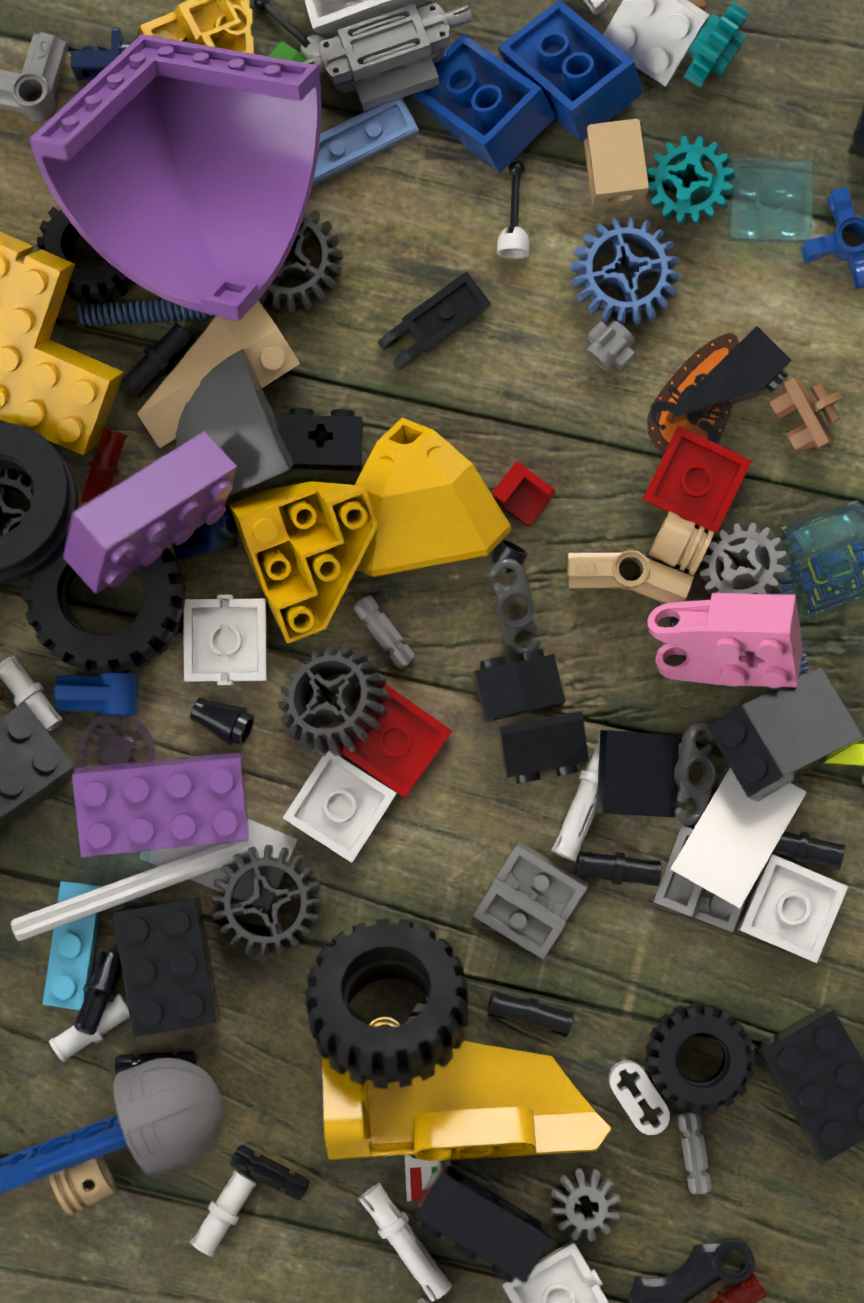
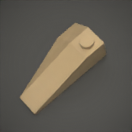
M259 300L240 321L215 316L173 371L164 379L139 410L137 415L159 449L177 438L176 431L186 403L190 401L192 395L199 387L201 380L216 365L241 349L244 350L261 388L300 364L282 333Z

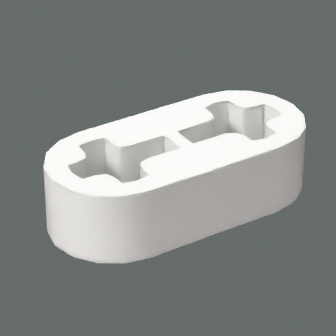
M623 1060L616 1063L611 1068L608 1079L613 1093L640 1132L647 1135L661 1133L670 1121V1112L667 1105L645 1071L637 1063L631 1060ZM624 1069L629 1074L635 1071L638 1073L634 1083L640 1093L634 1097L626 1086L620 1089L617 1087V1083L621 1081L619 1073ZM643 1099L646 1100L652 1109L657 1107L661 1109L657 1114L659 1122L653 1126L649 1121L641 1123L639 1120L644 1116V1112L638 1102Z

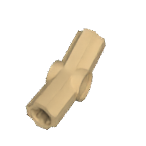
M634 550L622 553H568V589L631 590L666 604L684 602L694 578L691 575L646 558L645 555ZM630 560L637 563L640 568V577L634 581L622 578L619 573L621 562Z

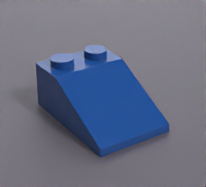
M561 0L556 1L498 47L499 53L512 68L542 88L556 116L555 120L580 142L588 137V125L607 122L643 94L635 62Z
M462 34L446 50L445 56L440 61L434 63L440 85L411 94L418 103L473 155L499 174L556 118L541 87L465 34Z

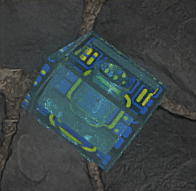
M858 500L781 527L784 545L786 546L785 551L791 559L789 565H791L792 573L810 616L864 597V508Z

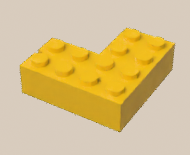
M0 232V420L27 427L43 436L46 440L84 456L98 446L124 372L49 340L75 264L42 249L32 253L33 245ZM25 257L24 262L19 259Z

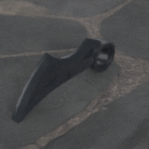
M726 1238L718 1243L694 1245L686 1262L673 1273L656 1278L636 1275L627 1303H686L720 1279L729 1283L745 1281L754 1270L755 1258L750 1247L738 1238ZM737 1249L744 1254L745 1263L740 1270L728 1271L722 1266L721 1259L726 1251Z

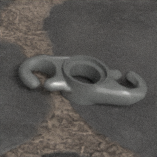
M506 558L499 560L493 565L490 576L493 579H497L501 571L507 568L512 569L516 574L515 580L510 585H504L496 581L493 584V589L497 594L495 611L498 616L505 646L514 656L520 657V654L537 650L540 644L538 637H533L525 647H520L515 643V637L520 631H527L532 635L537 632V626L533 621L535 603L532 599L524 567L515 559ZM514 597L523 598L526 604L524 613L515 619L508 618L504 610L506 603Z
M703 722L690 725L683 734L679 759L674 768V779L679 786L678 803L684 804L689 798H692L695 803V809L691 815L686 814L682 807L675 809L674 813L677 819L685 825L698 823L709 804L711 788L716 779V768L711 761L713 746L708 743L702 749H698L695 743V738L699 732L705 734L709 741L714 739L707 728L708 724ZM697 762L701 766L702 775L700 780L692 785L689 781L688 773L690 767Z

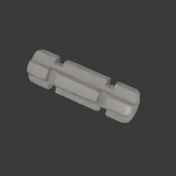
M364 597L355 604V612L362 621L366 620L368 623L366 627L385 652L389 651L391 654L389 658L398 669L406 667L415 659V654L407 644L404 645L401 642L403 638L384 612L380 613L378 611L380 607L373 597Z
M691 1111L678 1114L677 1118L679 1131L683 1132L681 1144L685 1169L690 1174L687 1176L688 1189L691 1194H705L711 1191L712 1185L710 1174L706 1173V1169L709 1166L704 1135L700 1133V1130L703 1129L701 1115Z

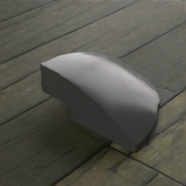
M243 349L216 365L201 380L199 387L184 407L176 431L175 449L205 431L234 462L237 468L232 481L233 488L228 495L286 472L294 464L276 427L279 423Z

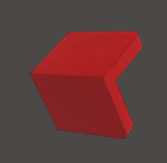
M516 461L494 489L492 496L498 505L526 526H531L552 499L556 490Z

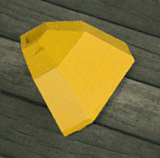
M401 418L376 442L355 485L366 488L378 523V527L356 569L372 577L487 556L511 532L509 521L474 465L435 430L405 418Z
M311 481L267 489L230 503L229 506L241 540L286 643L289 644L326 629L378 527L366 488L359 485Z

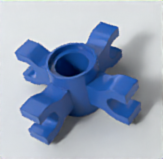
M844 187L831 191V196L826 199L837 227L833 234L804 241V246L800 247L804 263H809L832 254L842 261H847L854 289L858 290L864 288V218L854 215L848 188ZM852 231L856 233L860 239V246L852 247L847 245L843 241L842 232Z

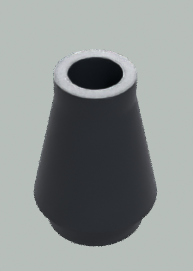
M200 697L192 708L190 719L205 727L230 746L234 743L242 746L252 731L255 716L247 713L246 707L208 701Z

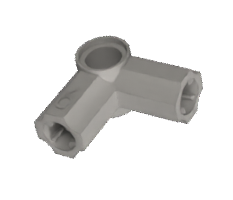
M42 32L40 34H33L22 73L18 74L0 69V108L23 113L26 118L32 121L48 119L56 109L54 95L69 49L68 44L51 34ZM42 92V95L36 101H26L31 93Z

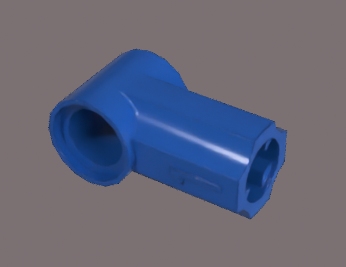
M103 673L101 676H57L55 684L56 711L100 712V715L137 716L138 674Z

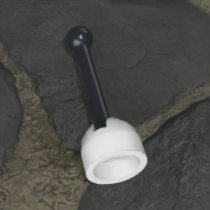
M254 0V5L257 9L265 10L301 43L300 53L306 60L320 56V42L327 40L321 35L306 37L270 4V0Z
M513 161L509 165V173L512 175L510 226L499 234L497 240V255L507 259H522L529 256L530 242L525 230L518 227L520 176L525 170L523 163L520 161Z

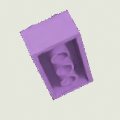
M203 431L73 512L63 558L95 594L108 585L111 588L118 586L128 577L130 571L139 565L148 566L152 564L164 549L173 543L176 546L181 545L191 537L195 529L204 523L211 525L222 517L226 511L225 504L228 494L233 488L232 481L237 466Z
M241 752L76 768L72 774L81 857L246 841L249 839Z

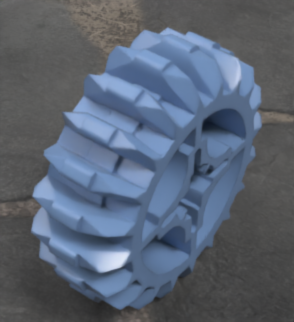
M631 216L628 217L625 227L621 228L618 218H612L610 222L611 231H608L602 223H599L595 227L597 237L586 233L583 236V242L586 247L577 246L574 255L581 261L572 262L570 270L580 275L572 279L571 285L573 288H585L578 294V302L582 303L591 299L592 302L587 309V313L593 315L600 308L604 311L601 316V321L604 324L609 321L612 314L617 316L616 321L624 325L626 316H630L631 323L636 327L641 323V312L646 319L652 321L656 317L653 306L658 310L665 311L668 307V302L664 297L674 298L677 289L669 283L679 282L681 274L670 269L678 266L680 259L678 256H666L673 250L674 244L670 241L660 245L659 242L664 232L662 229H658L653 235L647 233L650 227V222L644 221L641 228L637 229L634 228L635 220ZM628 244L642 248L653 260H650L649 257L639 258L631 253ZM613 245L614 261L607 266H603L601 271L593 272L592 264L596 256L605 248ZM621 259L627 271H633L630 284L628 279H625L623 273H618ZM658 272V282L655 289L646 297L638 300L637 282L648 278L650 273ZM598 284H601L602 287L616 288L621 293L623 301L607 296L601 291Z

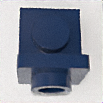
M111 28V50H106L101 46H86L82 48V51H71V68L76 80H93L131 44L130 41H124L120 28Z
M226 508L225 513L215 523L211 525L204 523L195 529L191 537L181 545L176 546L173 543L176 560L188 559L217 550L237 548V525L231 516L230 510Z

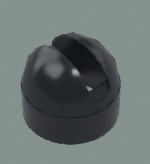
M503 539L493 550L492 562L495 564L499 560L510 558L523 565L528 553L520 546ZM508 568L505 570V573L514 572L512 569Z

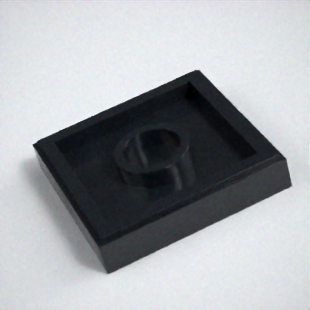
M600 730L596 813L675 818L677 784L674 779V768L678 762L679 735Z

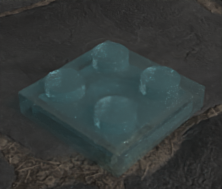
M732 157L730 168L734 169L736 177L730 180V184L734 186L735 192L729 195L728 241L804 243V241L812 239L813 160Z

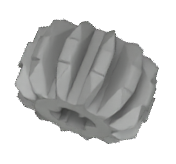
M577 1168L575 1169L577 1182L572 1184L566 1175L560 1177L562 1185L567 1189L566 1192L552 1189V1198L563 1203L551 1206L550 1212L554 1216L564 1215L557 1223L560 1231L566 1230L573 1224L571 1229V1238L573 1240H578L582 1229H586L588 1240L595 1241L596 1235L593 1228L599 1226L603 1233L608 1234L611 1232V1229L604 1219L619 1220V1212L609 1206L617 1205L621 1202L619 1194H607L614 1186L610 1178L598 1185L600 1179V1172L593 1169L587 1181L582 1169ZM582 1196H588L591 1202H596L595 1206L590 1205L591 1212L586 1214L582 1213L580 1207H574L575 1203L581 1204L579 1198Z

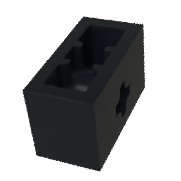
M292 408L290 409V414H280L279 433L294 462L290 469L362 471L363 418L355 416V411L334 409L330 411V416L314 415L313 409ZM324 430L327 437L333 440L325 441L324 447L318 448L315 440L310 438L318 437L319 431Z

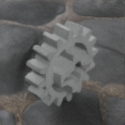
M751 522L748 530L744 531L740 524L737 523L734 525L733 534L728 535L724 530L719 532L722 539L719 544L710 542L709 548L712 550V554L704 555L702 562L707 569L700 572L701 578L707 583L705 589L710 595L712 593L769 594L772 591L777 593L784 591L778 582L780 579L790 578V573L784 566L791 563V559L786 551H784L786 546L779 537L775 538L770 528L766 527L761 532L756 523ZM770 560L769 569L766 570V564ZM724 564V568H725V569H724V571L721 573V568H722V565Z

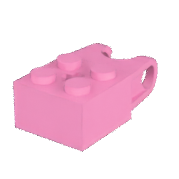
M712 593L711 600L662 604L656 607L647 619L648 629L652 637L667 643L658 649L655 658L659 673L666 678L731 687H798L803 646L796 595ZM671 616L679 619L678 624L674 627L663 628L657 626L658 621L664 617ZM671 655H684L687 657L682 664L677 666H669L664 663L665 659Z

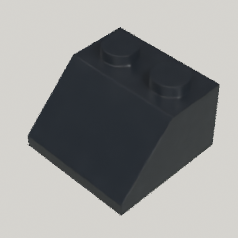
M582 711L502 726L497 729L506 778L515 777L516 784L541 780L539 772L556 769L557 776L581 772L580 764L589 762Z

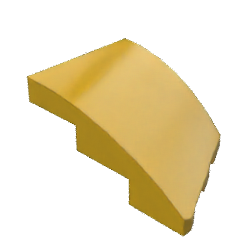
M188 0L178 4L174 12L144 23L137 30L139 36L143 34L254 54V42L251 35L253 16L252 9H250V0Z

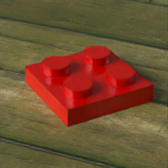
M678 425L642 501L667 513L671 511L685 520L692 521L696 527H704L706 532L709 530L713 531L715 536L752 461Z
M386 684L382 689L389 693L390 699L381 703V705L388 710V715L376 718V721L381 724V730L377 731L371 728L367 732L370 736V743H365L359 739L356 741L357 752L349 751L344 745L342 754L406 798L452 730Z

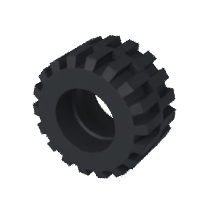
M53 206L48 212L51 220L49 222L43 220L39 229L43 236L37 237V247L39 250L42 249L70 261L71 247L81 234L69 221L62 209L58 211ZM106 261L102 265L90 269L75 266L66 293L72 300L80 302L81 299H85L88 304L93 303L96 305L97 299H103L105 303L114 301L112 295L118 292L123 297L129 292L126 286L130 282L134 285L136 283Z
M690 1003V1006L683 1007L681 1005L673 1008L674 1012L669 1015L665 1013L659 1019L661 1022L657 1028L653 1027L649 1034L651 1040L646 1045V1053L648 1055L646 1064L652 1076V1081L667 1099L682 1109L687 1108L691 1112L701 1113V1110H708L711 1113L719 1111V1106L725 1105L729 1107L735 1103L733 1098L737 1094L742 1096L747 1090L745 1084L748 1079L752 1080L754 1074L751 1066L752 1062H755V1053L751 1050L753 1043L750 1036L746 1034L744 1027L739 1021L715 1006ZM697 1033H707L714 1036L723 1048L721 1067L715 1075L704 1081H691L685 1078L679 1072L676 1065V1054L679 1046L686 1038Z

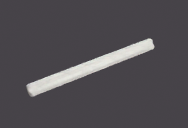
M247 841L221 843L13 919L11 927L17 940L22 941L223 867V865L234 863L233 856L237 853L245 859L249 857Z

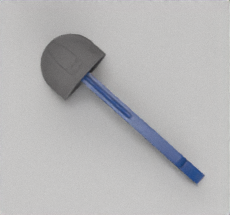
M155 1059L119 1072L114 1079V1098L117 1115L0 1158V1193L129 1146L141 1169L150 1177H157L188 1165L201 1158L212 1147L219 1135L223 1121V1103L219 1089L206 1071L195 1064L180 1059Z

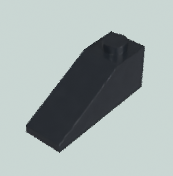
M756 326L670 410L666 419L671 424L757 397L765 388L772 393L789 376L784 369L792 360Z

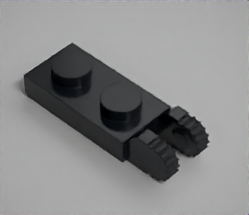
M465 272L404 316L402 322L380 338L377 343L385 350L394 346L410 332L417 343L401 352L392 362L400 370L417 359L423 352L426 354L483 313L491 307V303L469 273Z

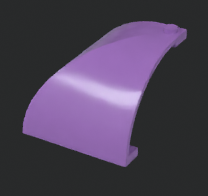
M141 34L29 140L35 160L54 199L81 236L113 267L138 285L165 300L199 312L240 321L259 300L280 271L292 248L306 211L316 170L321 131L319 65Z

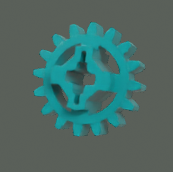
M733 2L721 18L715 14L710 16L689 48L687 54L694 59L684 78L701 88L713 71L722 76L745 42L747 36L741 33L740 30L750 14L749 11Z
M682 136L680 147L675 148L673 144L668 142L666 143L668 154L665 157L657 153L653 156L659 166L658 168L647 169L649 178L655 180V182L648 184V193L656 195L651 200L655 209L665 206L662 215L667 221L676 214L679 226H684L687 218H692L695 225L700 226L702 215L706 214L712 221L716 219L713 210L716 206L727 209L728 204L723 196L724 194H734L735 189L732 184L726 181L732 180L736 176L733 168H725L731 162L728 154L724 153L717 156L720 150L718 143L714 141L708 148H705V141L702 136H698L694 145H690L686 136ZM686 158L685 160L681 161V162L678 163L677 165L673 166L676 162L680 161L681 159ZM705 160L715 167L717 177L713 173L705 172ZM692 175H696L699 182L693 181L690 184V188H686L683 181H690ZM665 186L677 191L676 203L666 195ZM705 197H709L704 202L696 205V203L700 200L704 199Z

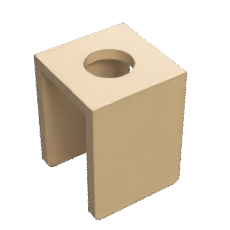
M638 119L588 125V138L584 140L592 209L644 202L649 185L640 121Z

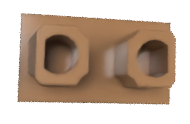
M793 377L784 382L786 388L774 395L769 400V403L779 419L798 410L805 424L787 433L795 451L801 452L815 446L821 448L835 442L819 412L823 411L829 424L839 420L840 416L834 404L843 399L840 391L828 396L822 383H819L810 388L817 400L814 403L800 377Z

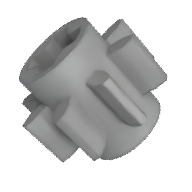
M614 320L607 327L600 321L587 334L588 337L586 339L591 345L586 349V353L603 370L608 371L615 365L621 371L634 358L635 352L630 347L636 340L619 322Z

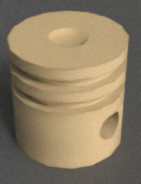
M669 511L648 556L661 560L671 567H675L677 564L680 571L684 572L687 569L689 570L688 575L693 576L708 549L714 532L709 530L705 533L704 527L699 526L697 529L694 522L685 520Z
M103 1156L49 1175L53 1191L63 1210L69 1216L74 1215L77 1210L85 1209L86 1205L91 1206L117 1192L113 1175Z

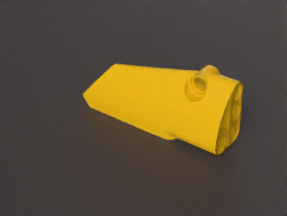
M390 1017L376 1018L369 1024L379 1028L400 1026L396 1020ZM463 1041L459 1049H453V1059L445 1067H441L439 1064L434 1066L435 1075L424 1081L420 1076L412 1078L411 1086L400 1088L399 1082H389L387 1089L374 1088V1081L367 1079L364 1085L352 1082L348 1070L345 1074L340 1075L331 1068L330 1059L322 1057L324 1131L329 1160L415 1155L417 1159L424 1161H445L594 1152L599 1149L611 1132V1127L591 1107L555 1059L549 1055Z

